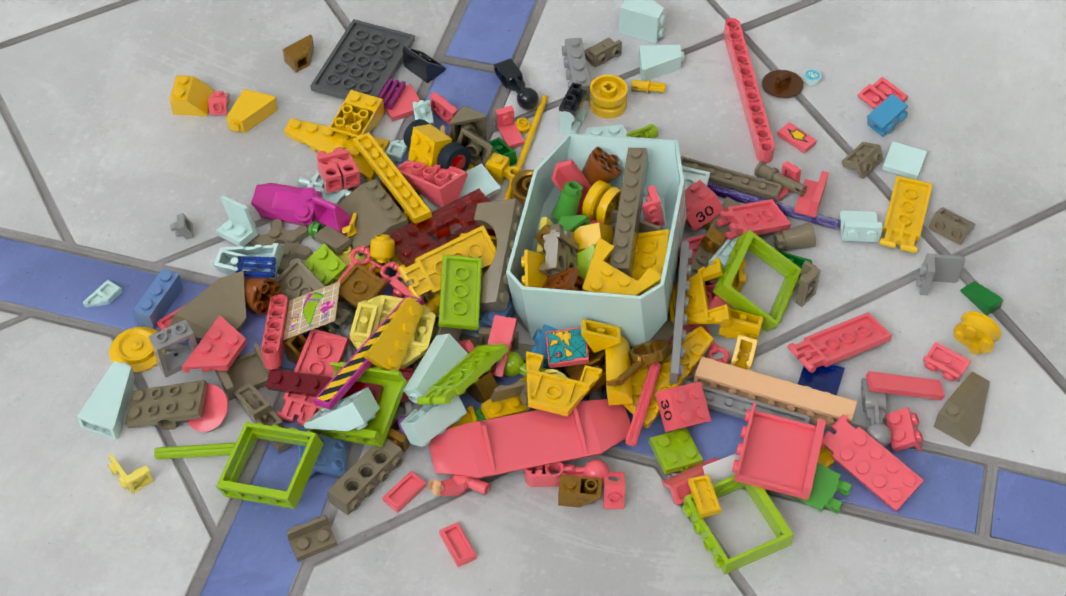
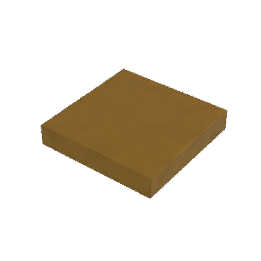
M356 263L341 279L338 297L357 309L358 302L368 301L379 296L386 288L387 282L359 263Z

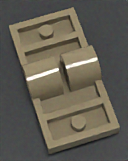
M205 380L132 391L125 425L128 428L157 425L161 429L172 430L176 427L177 421L202 418L208 383Z

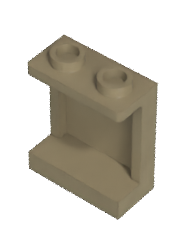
M257 343L253 345V352L236 358L228 371L215 370L229 401L236 398L233 394L235 391L249 383L256 389L266 385L270 370L264 367L261 349Z

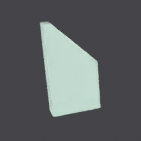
M404 139L400 141L395 140L390 143L385 153L390 160L402 162L409 148L405 145Z
M107 280L83 301V305L85 307L109 305L123 293L122 288Z

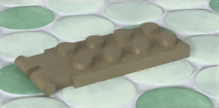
M296 258L276 279V282L282 286L279 294L287 296L288 304L289 300L326 287L299 258ZM338 300L335 321L315 329L333 334L336 331L333 326L335 324L341 326L352 314L347 309L343 311L340 308L342 303Z

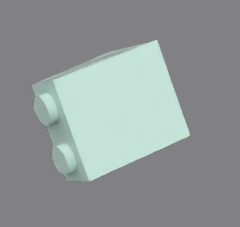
M624 0L620 7L619 33L657 43L659 38L663 37L665 28H663L666 19L664 7L654 0Z

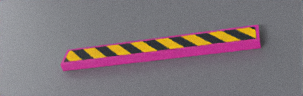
M409 295L405 296V298L411 297L415 301L420 303L422 306L424 305L423 299ZM404 299L313 399L316 406L331 410L372 363L362 357L363 354L371 348L372 342L380 336L384 326L392 320L393 314Z

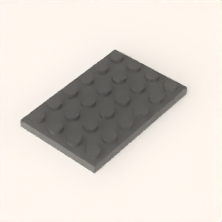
M353 19L310 85L311 91L344 100L350 90L378 97L389 78L394 76L403 61V47L410 48L415 41V35Z

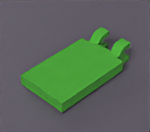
M817 463L809 499L791 497L820 512L825 507L838 514L842 508V502L834 499L833 496L838 491L848 497L852 484L840 481L841 474Z

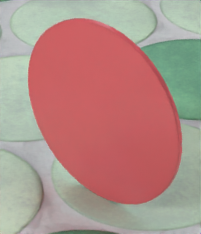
M208 384L202 418L187 420L188 424L200 432H208L217 428L224 421L228 411V399L225 392L216 385Z

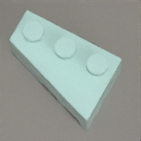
M279 243L265 246L255 245L253 247H223L219 249L214 266L221 273L228 275L244 271V276L269 277L275 280L284 249Z
M455 396L451 399L450 404L423 405L418 411L414 409L400 424L410 444L423 447L428 445L436 435L444 433L448 426L459 422L461 417L467 412L460 397Z

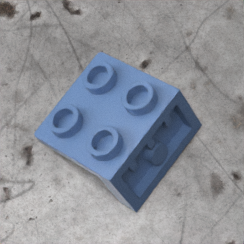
M318 434V437L324 444L311 475L317 471L342 477L347 472L346 441ZM299 445V462L306 446Z

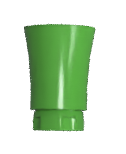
M566 181L562 188L559 199L551 212L552 217L559 222L560 216L577 215L583 186L578 182Z

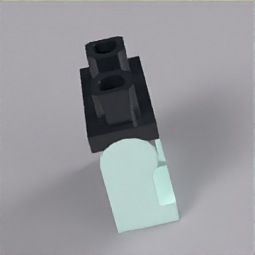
M573 82L559 106V111H561L559 133L578 134L587 116V110L583 109L587 90H583L581 84Z

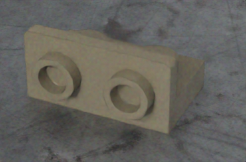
M607 38L584 50L585 58L594 67L604 64L606 61L621 54L622 41L614 42L611 38Z
M862 142L842 160L843 167L858 170L859 177L865 178L883 161L880 145Z
M942 207L935 212L928 228L961 245L966 235L973 230L975 223Z
M805 261L802 265L798 284L799 288L796 292V304L801 307L816 294L821 273L820 269L808 261Z
M326 515L315 517L305 524L293 526L290 530L286 531L289 544L297 562L338 546Z

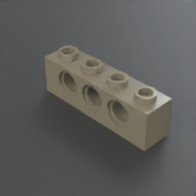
M388 438L385 439L383 447L372 446L327 491L329 502L346 515L357 510L361 502L367 496L372 495L375 488L381 482H384L394 469L402 464V448Z

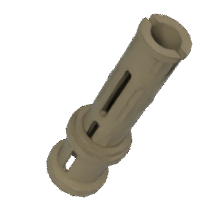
M763 161L759 162L755 168L754 175L757 177L761 176L768 181L782 184L784 188L801 197L806 193L804 191L807 190L806 185L779 173L777 168H771Z

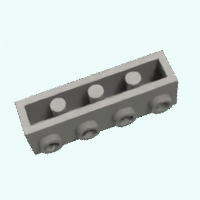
M582 38L565 39V46H562V56H565L564 68H567L566 79L569 80L568 89L573 82L581 84L582 89L587 90L584 101H588L590 96V80Z

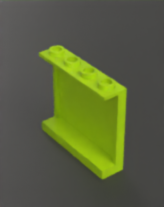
M345 362L330 363V366L335 370L333 377L346 364ZM379 367L368 368L357 380L358 382L378 384L383 387L379 403L380 409L375 413L376 417L367 422V426L360 430L354 428L350 431L307 430L337 440L383 447L404 393L403 390L408 382L402 376V373L397 370L386 371Z

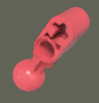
M599 459L589 461L584 467H575L572 464H562L560 462L524 470L525 482L531 487H557L560 484V475L601 478L603 485V477L610 472L608 465Z

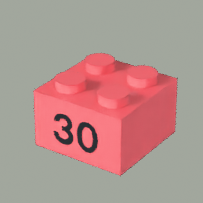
M701 180L691 184L685 190L687 212L685 223L694 232L718 216L720 211H725L717 195Z
M701 381L668 388L655 393L665 432L711 421Z

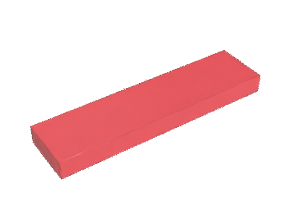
M868 371L866 374L871 392L942 400L945 397L940 380Z

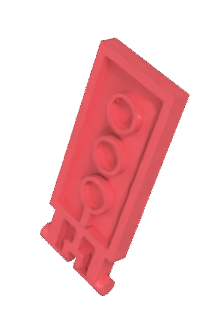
M867 312L807 336L803 342L798 344L790 343L787 348L797 359H800L801 364L810 373H813L817 367L822 365L828 367L891 341L892 335Z
M317 329L310 330L294 372L332 378L335 370L330 366V363L342 361L349 339ZM285 392L283 397L285 405L283 410L278 411L276 415L281 420L294 423L296 417H298L297 424L304 426L307 419H310L319 411L320 406L315 405L313 401L315 397Z
M843 414L831 426V429L836 433L832 434L830 431H827L823 435L820 449L825 447L833 454L831 458L892 510L897 512L921 486L924 480L860 427L855 429L848 423L849 418Z

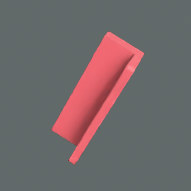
M572 159L556 163L552 181L560 192L566 181H576L583 186L577 214L582 215L584 199L592 186Z
M822 171L818 182L809 179L804 180L803 185L807 186V190H804L806 193L802 197L799 196L794 210L795 213L816 218L829 172Z
M494 316L487 345L506 344L509 350L503 355L502 360L491 366L489 372L494 376L504 378L508 353L511 351L518 320L515 318Z
M709 459L662 481L663 486L669 488L674 504L684 503V497L691 494L688 485L689 478L705 475L703 466L720 459Z

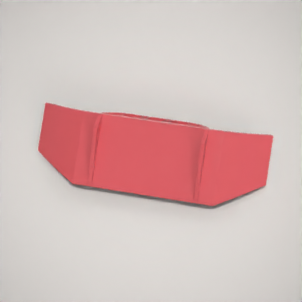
M608 399L580 402L569 416L535 410L453 427L432 438L429 448L435 473L484 478L601 455L626 439L631 424L623 404L609 405Z

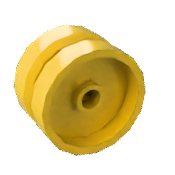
M601 75L591 82L589 89V109L591 112L604 119H613L621 116L627 108L628 87L626 82L615 75Z
M602 180L595 182L584 199L582 215L608 225L611 222L610 211L612 209L618 211L621 189L612 187L609 183Z

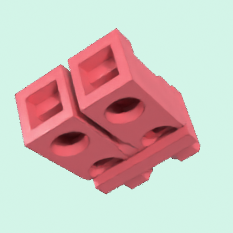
M338 147L328 154L325 151L317 152V170L324 182L326 193L342 190V184L344 189L360 185V171L351 155H349L348 149L343 150L342 147Z

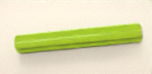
M235 443L156 447L154 449V456L158 460L230 455Z

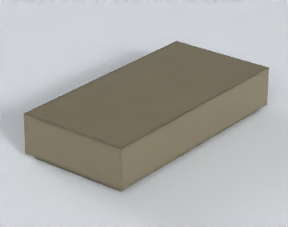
M325 226L313 235L315 241L322 245L325 244L336 253H340L352 244L351 238L329 226Z

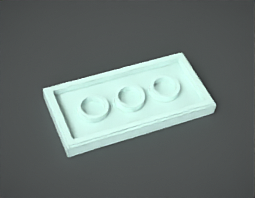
M482 163L466 171L468 176L460 196L450 206L446 208L440 207L429 201L422 194L419 195L438 223L470 208L479 199L485 200L501 192V187Z

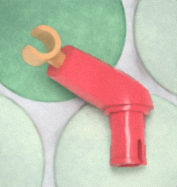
M458 475L442 481L432 479L428 485V490H433L432 493L435 496L440 494L441 496L457 497L469 489L486 495L490 489L489 482Z

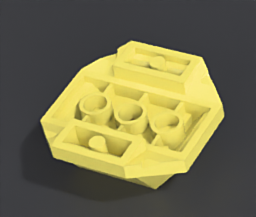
M380 295L368 301L358 302L350 331V340L357 350L404 298ZM423 305L425 308L401 364V369L407 368L422 357L430 346L436 315L432 311L430 312L425 305Z

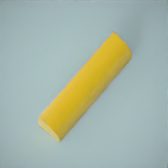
M622 336L619 344L605 349L606 381L617 379L618 376L631 366L630 343ZM632 376L622 385L607 386L609 405L633 404Z

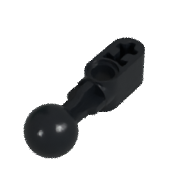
M512 59L494 64L495 74L504 87L516 91L518 105L524 110L535 108L539 101L538 93L532 88L525 87L526 84L523 81L522 73Z

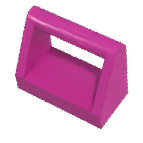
M314 195L312 197V204L316 220L322 223L323 226H329L343 234L342 228L349 225L351 217L340 206Z

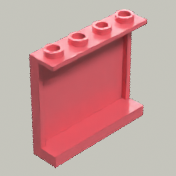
M753 402L752 409H747L744 420L748 422V425L743 426L740 436L744 441L738 444L736 455H740L739 460H734L732 472H735L734 481L808 500L812 490L826 421L818 419L815 426L756 411V403Z

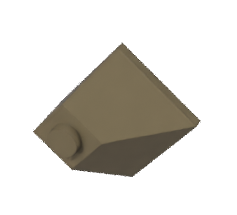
M462 128L457 143L469 150L471 164L477 166L482 163L485 167L493 146L477 133Z

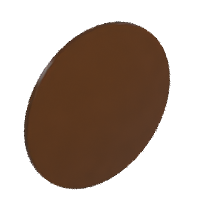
M788 70L769 72L762 80L764 90L770 95L779 98L796 96L802 91L804 85L802 78L798 74Z

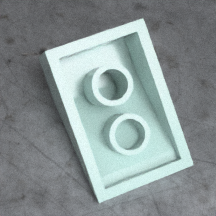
M367 387L339 400L331 410L326 408L320 409L304 424V427L306 429L350 431L354 428L360 430L368 425V421L376 417L375 413L380 407Z

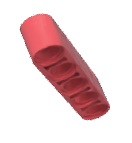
M283 294L275 295L270 299L261 353L264 367L269 370L279 368L283 361L284 343L286 342V339L283 340L289 306L287 296Z

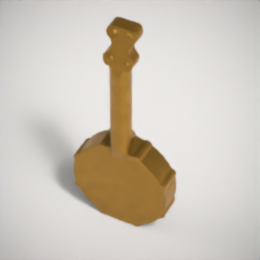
M651 340L633 347L629 353L634 364L618 376L617 379L606 381L607 386L622 385L644 365H650L666 359L672 354L666 340Z

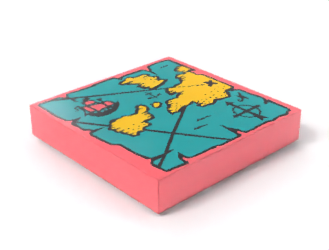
M581 327L546 332L549 368L589 363L587 342L581 335Z

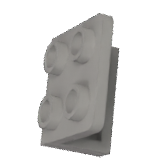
M927 253L924 263L921 264L920 275L917 276L916 285L920 288V295L928 296L932 281L958 282L965 258L956 255Z

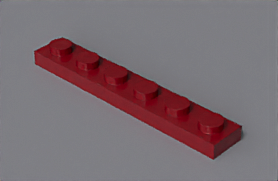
M273 369L269 372L265 387L273 391L316 397L332 378ZM356 381L341 399L368 387L379 405L383 387L378 384Z

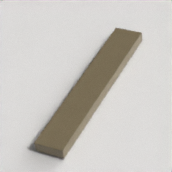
M684 156L680 157L682 166L710 172V183L772 199L773 201H777L783 190V185Z

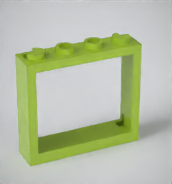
M747 230L738 237L723 269V276L719 277L713 293L736 310L764 317L761 328L768 332L772 328H777L778 324L782 322V314L788 308V300L794 294L793 289L799 282L798 277L802 269L751 230ZM747 250L785 277L769 314L731 287Z
M245 422L216 488L225 497L296 510L324 443L318 437V434L312 433L310 430L305 432L293 427L286 429L278 425L268 426L257 422V424ZM257 438L306 446L287 491L237 483Z
M735 475L712 484L717 499L745 487L777 538L728 559L704 519L700 518L692 493L684 497V504L682 506L685 516L689 517L693 522L694 531L696 534H700L705 549L712 553L716 567L721 568L724 575L791 546L794 536L763 488L734 481Z

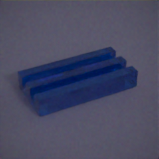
M238 256L239 263H237L238 270H236V273L241 272L243 268L271 269V272L244 271V276L275 278L277 264L275 257ZM244 262L272 263V265H271V264H246V263H244Z

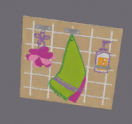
M340 281L289 300L283 340L335 321Z

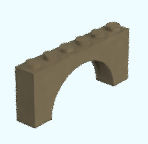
M516 198L478 203L476 207L474 221L480 226L484 225L485 229L494 230L497 238V248L492 264L481 277L479 313L505 311L507 308L510 289L506 270L524 208Z

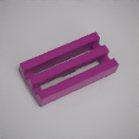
M389 78L378 98L383 99L384 108L393 109L406 87V82L402 81L399 83V80L393 81V78ZM398 87L397 91L395 92L394 96L392 97L393 92H394L395 89Z

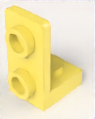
M112 454L108 456L110 464H108L109 469L113 475L118 474L120 485L123 489L128 488L131 494L154 482L151 472L146 465L134 470L127 476Z

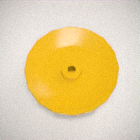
M134 327L120 333L110 346L109 355L111 362L127 363L132 367L133 373L150 370L157 365V361L149 336L158 331L149 327Z

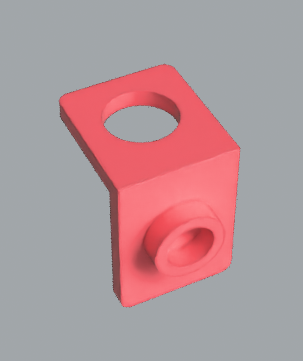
M609 472L603 477V508L624 509V472ZM610 477H617V478H619L620 480H618V481H611V480H609L608 478H610Z

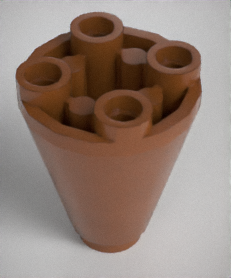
M596 147L589 154L582 173L592 186L599 180L607 183L612 182L619 177L622 170L616 155L608 154L600 147Z
M244 276L246 306L256 314H268L270 299L281 292V284L269 277Z

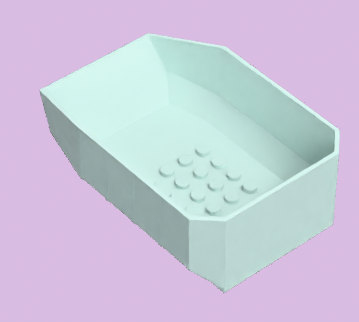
M569 133L533 171L506 270L513 307L531 335V338H533L537 329L542 330L544 324L557 330L579 328L583 318L620 327L621 336L628 340L630 347H635L638 344L650 341L667 321L681 241L687 218L685 183L678 140ZM596 147H600L606 153L614 154L618 157V164L622 173L609 184L612 187L622 189L628 147L647 148L649 164L643 203L647 202L645 197L648 195L647 187L654 185L661 201L665 225L661 226L662 230H670L661 283L640 296L523 286L522 275H525V269L522 268L521 257L525 256L524 250L536 252L538 241L535 239V235L539 232L541 218L548 217L554 225L559 224L551 215L561 194L552 181L556 163L572 159L582 172L589 154ZM643 210L641 211V220H644Z

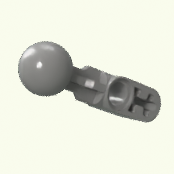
M862 378L861 398L863 412H866L867 419L871 423L866 433L885 448L889 445L892 438L890 429L883 424L886 410L885 393L871 392L867 379Z

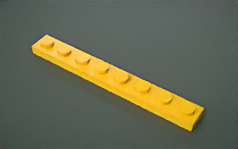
M368 132L354 138L353 142L356 148L412 221L417 224L431 218L430 209L371 134Z

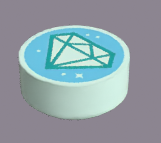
M815 69L806 70L803 80L808 85H817L820 83L821 73Z

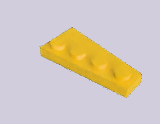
M411 297L405 298L393 314L392 320L384 326L383 332L378 338H375L371 348L362 357L383 370L391 371L393 369L399 371L425 307Z

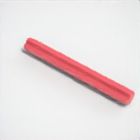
M659 362L649 366L626 437L627 445L633 447L637 445L661 370Z

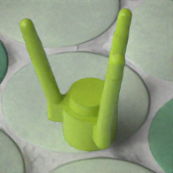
M649 124L626 133V136L656 139L659 132L654 124Z

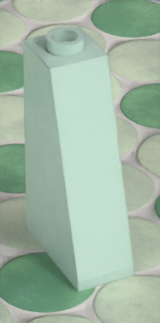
M450 334L436 335L403 391L412 402L418 404L417 398L422 397L428 392L429 388L468 353Z
M113 361L77 415L81 428L115 440L118 439L135 380L130 365Z

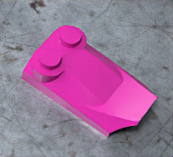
M267 183L256 185L251 205L257 210L261 218L270 220L280 219L285 223L309 227L316 220L312 197L317 195L322 198L323 194L311 187L304 189Z

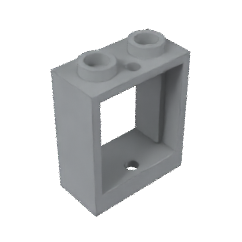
M186 319L149 336L157 364L165 378L183 370V364L197 347L195 335ZM188 339L189 345L165 356L163 355V350Z

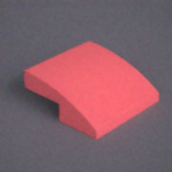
M881 77L873 85L869 84L857 94L861 100L873 109L879 106L891 94H894L903 102L908 100V96L884 77Z

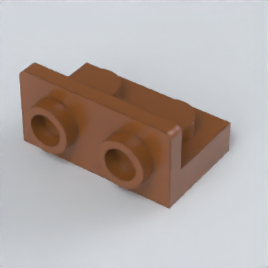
M574 266L546 278L542 288L578 291L574 285L577 282L576 279L580 271Z

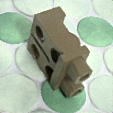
M561 224L550 225L549 234L543 236L546 254L545 263L540 264V271L548 277L574 266L577 268L576 250H579V244L573 241L574 234L572 232H563Z

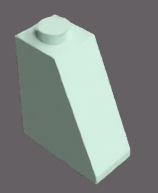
M680 44L639 46V66L642 81H648V79L651 80L681 69V62H684V51H681Z

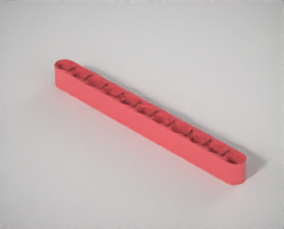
M728 18L724 26V40L756 158L759 162L763 161L767 164L773 159L774 141L741 24L736 18Z

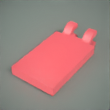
M772 199L727 207L726 211L719 212L722 218L716 220V224L719 227H723L729 222L731 223L728 226L731 231L725 233L728 240L736 238L747 230H751L756 235L786 230L791 226L790 221Z

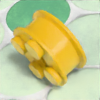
M976 311L965 312L961 316V323L954 327V338L962 345L968 347L969 351L973 354L990 353L994 349V342L998 341L1002 335L1000 327L993 319Z

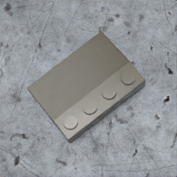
M377 179L359 185L338 204L351 218L353 213H357L355 221L357 233L349 237L352 241L351 246L354 249L362 245L370 248V241L377 234L390 235V238L394 239L395 242L404 239L407 235L410 236L408 219ZM360 251L357 252V254L359 255V257L362 256V255H365L364 253H361Z

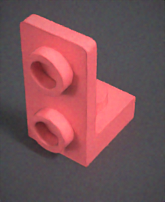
M512 105L495 110L496 127L504 142L511 148L523 145L524 139L514 123V109Z

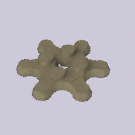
M274 219L271 222V229L268 234H258L248 243L250 246L273 245V243L282 244L283 242L284 254L277 271L280 275L286 270L293 259L307 260L313 254L309 247L301 245V241L309 236L308 228L302 225L291 231L284 229V223L280 219Z

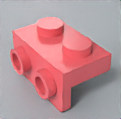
M937 342L933 344L927 356L923 357V363L927 369L932 372L939 371L945 379L951 382L953 380L959 382L971 363L969 359Z
M906 407L885 414L887 426L892 434L891 445L894 452L913 446L918 451L922 450L921 442H923V436L917 427L920 422L916 413H912Z

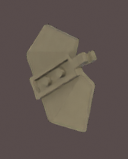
M244 271L219 278L177 311L169 327L186 319L195 335V339L202 340L218 316H222L240 332L242 325L247 319Z

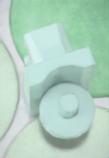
M430 100L412 102L415 120L422 119L434 126Z

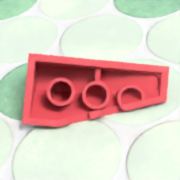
M405 161L397 166V169L414 189L432 203L443 208L450 206L458 200L468 176L466 171L451 166L448 169H443L441 165L436 164L434 167H426L425 163Z

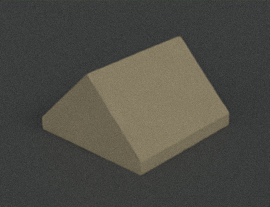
M463 105L450 121L452 142L457 143L462 128L477 133L487 141L485 114Z

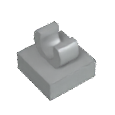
M184 213L177 215V222L170 224L171 231L175 230L176 237L183 235L186 239L192 238V222Z

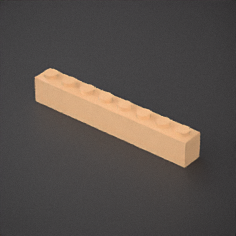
M701 357L694 376V383L701 381L702 385L810 416V421L817 422L818 419L825 420V425L830 427L843 414L849 418L848 423L851 425L857 401L850 398L836 396L829 392L777 379L770 375L739 368L732 364H725L711 358Z

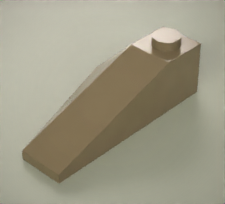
M971 372L939 411L933 427L970 447L980 433L990 381Z

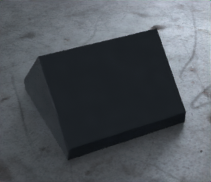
M403 47L404 67L426 83H429L446 70V67L423 51Z

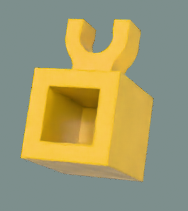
M495 152L492 153L485 164L487 171L499 184H502L506 177L512 181L515 176L514 174L520 173V168L510 167L509 157Z

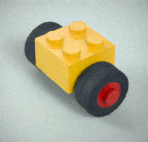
M417 119L406 128L403 139L405 145L410 148L408 160L425 163L426 167H434L436 164L441 165L443 169H448L450 166L463 171L468 169L471 162L469 150L459 143L452 142V138L427 121Z

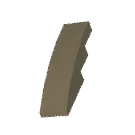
M251 383L233 393L255 424L260 422L268 426L278 425L281 428H285L283 421L272 410L270 403ZM268 440L279 454L294 445Z

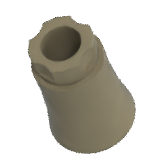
M811 222L782 230L773 235L774 244L778 251L816 247V236Z

